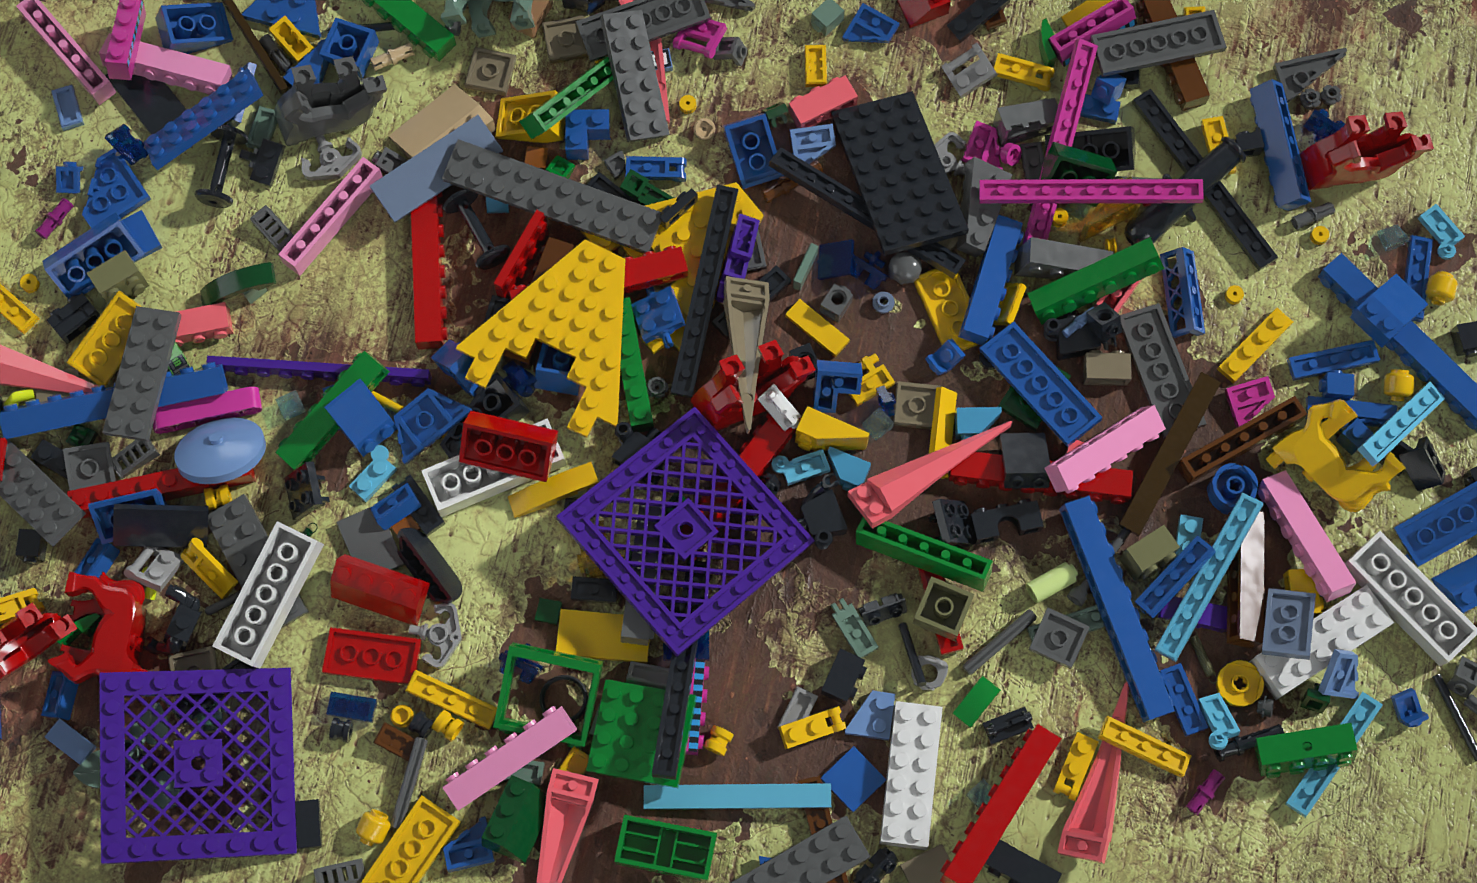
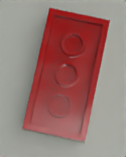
M536 209L494 282L497 296L508 299L510 296L509 291L517 286L516 283L519 278L522 279L525 276L528 268L526 267L527 264L536 257L538 245L547 238L549 231L543 212Z
M330 627L322 673L408 685L414 671L417 670L422 640Z

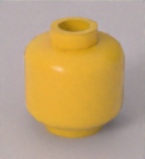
M1444 271L1436 272V274L1431 275L1428 279L1425 291L1427 298L1431 300L1432 304L1438 306L1452 302L1458 286L1457 280L1451 273Z
M1391 369V373L1385 375L1383 392L1386 396H1391V401L1404 402L1405 397L1413 395L1414 376L1409 374V370Z
M376 809L364 812L356 828V833L361 837L360 842L368 846L383 843L391 826L388 820L389 816Z

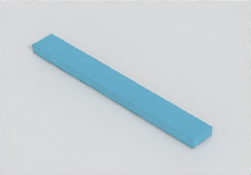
M1245 493L1241 494L1212 546L1216 553L1196 574L1158 642L1155 652L1175 662L1177 661L1259 514L1263 502Z
M831 783L679 785L678 789L661 785H644V810L831 808Z

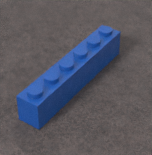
M1271 79L1250 89V102L1255 110V123L1260 127L1265 146L1264 161L1270 172L1269 181L1275 193L1274 202L1278 208L1291 211L1310 203L1311 198L1283 84Z
M998 215L987 249L981 260L959 332V338L982 346L988 339H992L995 327H992L994 320L997 321L1001 311L998 305L1000 301H1003L1007 291L1004 285L1005 282H1009L1012 275V270L1009 268L1011 263L1015 262L1018 251L1015 248L1023 238L1024 232L1021 231L1022 222Z

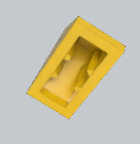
M283 16L269 28L270 33L279 46L283 48V51L297 62L314 49L286 16Z

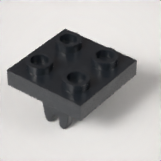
M305 462L284 478V487L289 500L288 506L293 520H301L318 507L330 502L329 497L321 496L319 484L325 481V476L316 474L314 462Z
M937 499L932 502L935 514L928 517L929 522H938L941 536L934 539L952 546L969 547L976 544L974 530L968 516L969 510L964 501Z

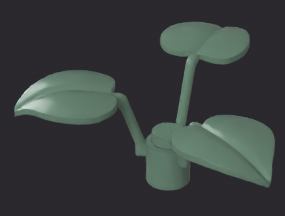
M155 703L152 706L160 715L164 713L160 703ZM149 711L140 718L148 727L157 720ZM160 722L153 731L162 739L169 729ZM137 723L130 728V734L136 739L145 732ZM149 734L140 742L142 745L145 741L151 745L158 743ZM125 740V751L133 744L131 740ZM136 746L128 755L138 763L140 750ZM100 750L91 753L73 771V774L83 784L99 789ZM142 764L141 767H142L146 772H148L149 774H151V773L146 769V767ZM161 771L154 779L163 786L170 776L165 771ZM174 780L165 788L174 797L181 791V789H174ZM148 782L142 791L151 798L159 789L151 782ZM162 792L153 800L161 809H164L171 802ZM173 804L169 809H173L176 805Z

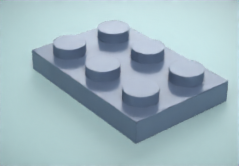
M1268 588L1262 655L1310 660L1316 593Z

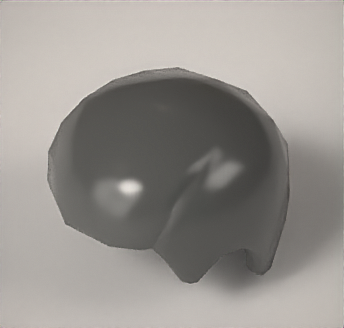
M909 252L897 253L891 258L888 265L890 280L893 279L900 285L914 282L919 278L922 271L919 258Z

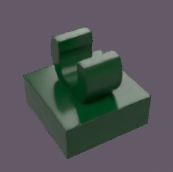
M779 102L761 110L762 113L766 114L772 127H777L775 122L777 117H780L783 123H787V117L783 114L788 112L785 103Z
M76 424L66 443L72 447L91 445L94 443L98 433L81 424Z
M1315 683L1314 689L1308 688L1301 699L1300 707L1323 714L1330 703L1331 696L1320 693L1318 691L1320 684Z

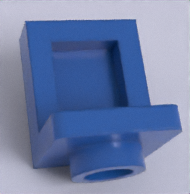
M1409 688L1390 696L1400 723L1407 727H1417L1423 721L1429 719L1428 714L1422 711L1414 689Z

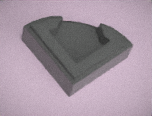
M622 150L603 161L615 180L622 175L625 168V157Z

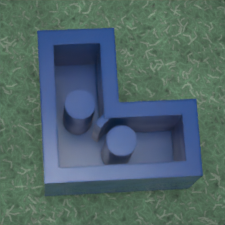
M609 109L573 110L566 116L565 151L567 160H589V140H610Z
M449 339L431 359L443 373L452 377L467 394L475 397L477 394L475 392L479 386L465 379L474 358L456 350L457 345L461 342L455 343Z
M817 360L812 400L813 409L825 413H836L838 393L860 395L863 376L861 363Z

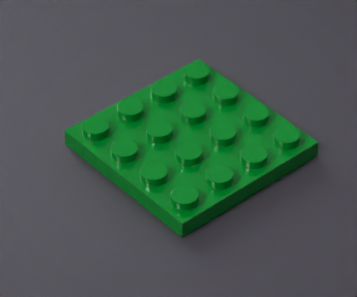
M606 679L586 771L678 789L697 696L689 695L676 780L652 777V768L666 690Z

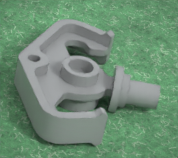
M949 132L935 144L936 150L946 173L955 171V176L957 174L965 176L963 161L960 160L957 163L955 156L947 151L948 143L953 142L956 144V148L964 149L966 141L958 134Z
M324 135L315 136L319 144L317 151L320 153L321 167L311 172L309 170L311 166L310 161L301 158L302 173L308 181L339 179L361 158L362 151L360 146L348 137L346 147L352 149L353 153L349 156H341L338 150L333 148L332 143L326 141Z
M453 603L433 605L435 613L442 614L444 611L450 613V617L445 624L437 623L428 628L426 623L421 627L410 625L409 634L419 635L424 641L428 637L432 645L440 647V659L435 660L431 654H425L422 657L424 662L435 669H441L446 665L462 641L458 613Z

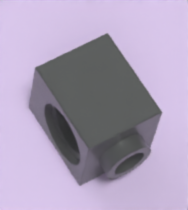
M834 284L820 305V313L839 323L852 303L853 294L845 286ZM838 298L841 299L843 303L840 305H836L832 302V300Z

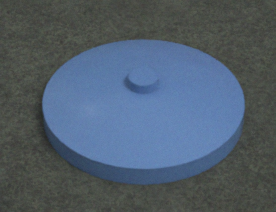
M243 418L217 419L196 427L184 436L176 447L174 459L179 473L191 482L199 484L223 483L238 478L254 468L265 453L266 440L261 428L250 420Z

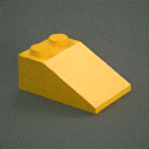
M553 90L501 98L495 137L497 139L539 143L563 141L566 116L532 140L519 122L558 92Z
M807 406L796 429L795 443L806 451H810V449L813 451L821 449L828 451L829 446L838 450H865L870 433Z

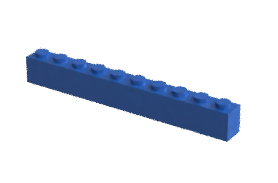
M1342 253L1330 262L1318 276L1322 285L1328 289L1330 288L1336 294L1337 299L1341 303L1346 304L1352 310V313L1378 289ZM1413 321L1409 322L1385 346L1394 351L1400 357L1403 364L1410 366L1421 381L1426 383L1431 381L1445 397L1444 400L1448 403L1449 408L1454 413L1459 414L1469 428L1477 432V383Z
M215 362L202 364L200 369L194 370L193 366L179 369L180 373L171 374V371H167L158 407L227 392L229 389L223 365H215ZM105 385L92 387V391L86 393L81 389L70 392V396L61 397V394L47 397L48 401L39 402V399L26 401L24 406L18 407L17 403L3 406L4 410L0 411V426L3 437L10 439L105 419L114 387L105 388Z
M1090 496L1064 504L1059 508V511L1142 722L1145 723L1174 712V699L1166 690L1165 677L1162 672H1159L1156 664V654L1149 647L1148 634L1141 627L1139 611L1132 604L1131 591L1124 584L1122 579L1123 571L1120 565L1116 564L1114 548L1107 541L1105 536L1106 528L1099 521L1095 502L1091 501Z

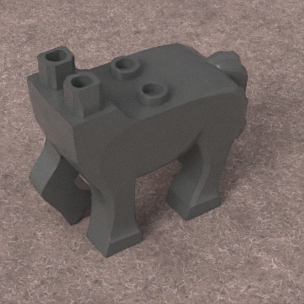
M353 56L333 60L340 78L337 83L314 84L316 77L311 65L291 68L294 77L293 86L280 97L274 110L285 144L287 146L297 145L299 142L306 141L315 136L351 129L367 122L372 116L377 103L382 100L383 93L387 91L383 75L376 76V78L368 77L361 79L358 76V68Z

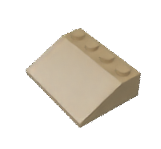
M454 84L388 137L408 159H411L476 115L480 116L491 133L496 128L493 118L482 106Z

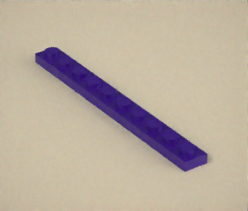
M208 355L206 363L215 362V365L222 364L225 374L226 372H234L236 375L246 376L248 373H254L260 377L278 375L286 379L292 378V376H301L305 380H313L316 377L323 378L326 381H336L340 373L348 370L351 366L350 364ZM386 367L390 372L381 381L389 382V384L400 386L403 383H411L412 386L424 387L425 384L431 385L432 376L429 369Z

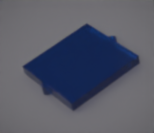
M853 239L819 245V260H817L819 280L852 275L853 259H855L853 255Z

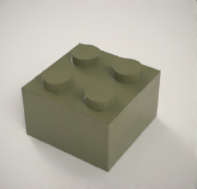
M126 250L87 272V275L107 304L111 302L118 291L131 298L134 295L143 293L149 287L146 279Z
M1165 525L1128 547L1119 560L1134 581L1140 578L1144 581L1154 574L1158 566L1163 569L1177 557L1175 553L1180 546Z
M931 576L914 617L913 624L956 641L974 594Z

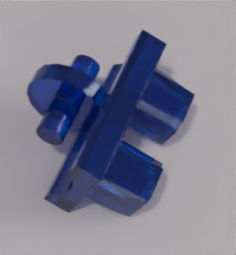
M1322 108L1319 111L1315 109L1303 127L1317 135L1314 141L1318 142L1320 139H1324L1341 129L1345 123L1341 120L1335 123L1329 119V112Z
M126 124L118 126L105 136V139L117 151V158H124L131 166L148 156L144 143L140 139H135L130 134V128Z
M868 251L865 253L864 257L869 260V263L854 254L850 258L852 263L847 273L858 279L864 269L870 272L864 284L874 290L882 281L886 282L889 277L874 267L877 265L883 268L885 262L880 260L882 253L879 251L874 255Z
M513 360L502 368L507 375L504 380L521 397H529L534 393V383L537 382L534 375L522 366H517Z
M505 650L504 653L501 652L499 659L502 660L499 672L503 674L508 650ZM517 657L515 667L523 669L519 680L526 684H531L544 667L534 661Z

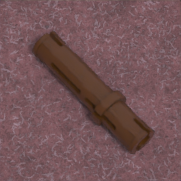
M817 160L809 164L823 173V168ZM787 177L784 179L780 178L777 180V183L762 190L761 194L764 200L770 203L781 195L789 194V191L799 186V184Z

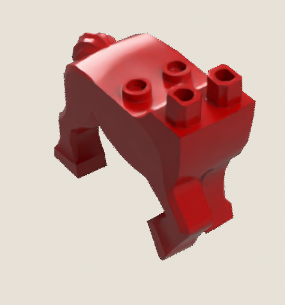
M1402 111L1385 113L1383 116L1385 124L1369 134H1366L1370 131V127L1365 115L1348 116L1346 124L1341 129L1312 144L1300 153L1308 190L1364 183L1389 177L1405 164L1419 158L1424 152L1434 149L1430 134H1424L1420 137L1411 133L1400 135L1408 127Z
M776 340L758 346L762 357L759 362L753 416L767 411L758 398L773 384L788 399L794 389L804 382L809 374L815 372L816 369L809 355L803 358L789 356L781 361L784 353ZM737 354L720 360V370L691 398L693 406L697 408L716 431L744 420L741 406L743 401L739 394L737 380L745 370V367Z
M69 571L64 593L69 597L88 592L92 593L95 597L91 600L71 601L70 606L74 607L73 615L69 616L72 621L76 622L95 613L104 617L99 622L95 631L91 650L73 648L62 644L60 651H63V654L48 659V663L61 671L75 684H80L92 677L99 676V673L148 671L143 669L138 661L139 652L143 651L145 644L143 634L146 624V610L143 604L145 599L143 586L134 580H112L104 572L98 578Z
M32 602L16 612V617L0 627V682L36 659L57 641L75 631L77 627L70 616L67 614L61 618L57 613L52 612L41 614Z

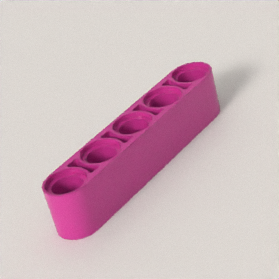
M245 387L227 391L223 394L158 407L153 423L154 433L164 434L197 427L217 419L238 418L259 413L262 411L259 388Z

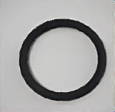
M555 676L545 683L541 690L540 707L543 713L547 711L544 696L552 683L559 680L573 681L581 688L583 693L581 709L577 714L570 717L573 722L586 710L588 701L587 690L584 684L573 676Z

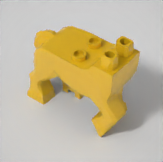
M1341 399L1311 406L1308 410L1306 425L1299 430L1291 432L1272 446L1274 451L1266 458V461L1274 469L1283 461L1286 464L1301 466L1304 469L1302 474L1311 483L1315 480L1328 495L1337 500L1340 506L1349 512H1358L1364 509L1377 493L1391 491L1389 481L1406 468L1391 451L1386 455L1383 466L1377 471H1373L1376 465L1372 467L1365 458L1352 466L1346 467L1341 453L1329 439L1340 428L1358 417V415ZM1323 418H1328L1326 421H1324V422L1321 424V420H1322Z

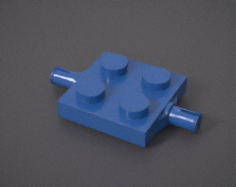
M671 286L655 292L654 287L645 288L647 296L631 304L642 339L646 344L655 339H662L665 348L673 347L674 344L670 334L686 325L674 290Z

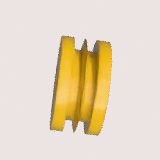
M691 95L681 97L679 101L680 110L684 114L693 113L696 110V99Z
M1057 208L1055 210L1052 221L1053 226L1063 227L1066 225L1069 216L1065 209Z
M1324 226L1315 227L1310 234V240L1315 245H1323L1329 238V231Z
M1115 238L1105 239V250L1117 253Z
M25 274L20 279V286L25 292L34 293L39 289L40 282L35 275Z
M1237 285L1230 286L1225 293V300L1232 305L1239 304L1244 297L1243 289Z

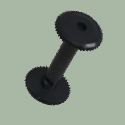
M221 125L211 132V135L215 139L220 140L221 144L210 188L196 190L195 197L205 205L227 208L233 204V199L222 193L233 146L247 144L248 137L238 128Z
M462 189L452 194L445 201L443 210L448 214L460 212L483 252L475 262L476 267L482 270L491 269L507 259L510 247L508 245L494 247L470 205L478 198V194Z

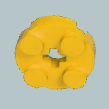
M1236 660L1227 664L1219 671L1216 681L1217 693H1220L1223 700L1233 707L1250 706L1262 695L1264 680L1252 663ZM1239 678L1242 679V683L1246 684V687H1242L1240 690L1234 685V681H1237Z

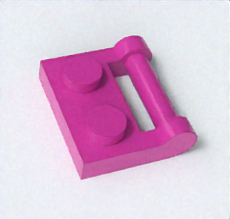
M710 20L679 31L673 40V47L679 50L683 48L704 54L705 57L712 59L719 42L727 30L726 24ZM690 37L708 43L704 46L686 41L685 39Z

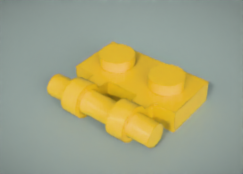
M875 353L860 359L861 362L859 363L862 365V371L866 369L868 373L862 376L860 395L849 394L857 407L895 385L894 379L884 364L877 368L873 365L879 361Z

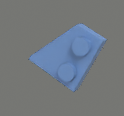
M833 124L790 129L793 155L808 164L836 146Z
M1334 649L1318 691L1323 695L1358 699L1359 692L1355 690V682L1358 681V655L1352 651Z
M872 690L845 729V734L889 741L895 694Z

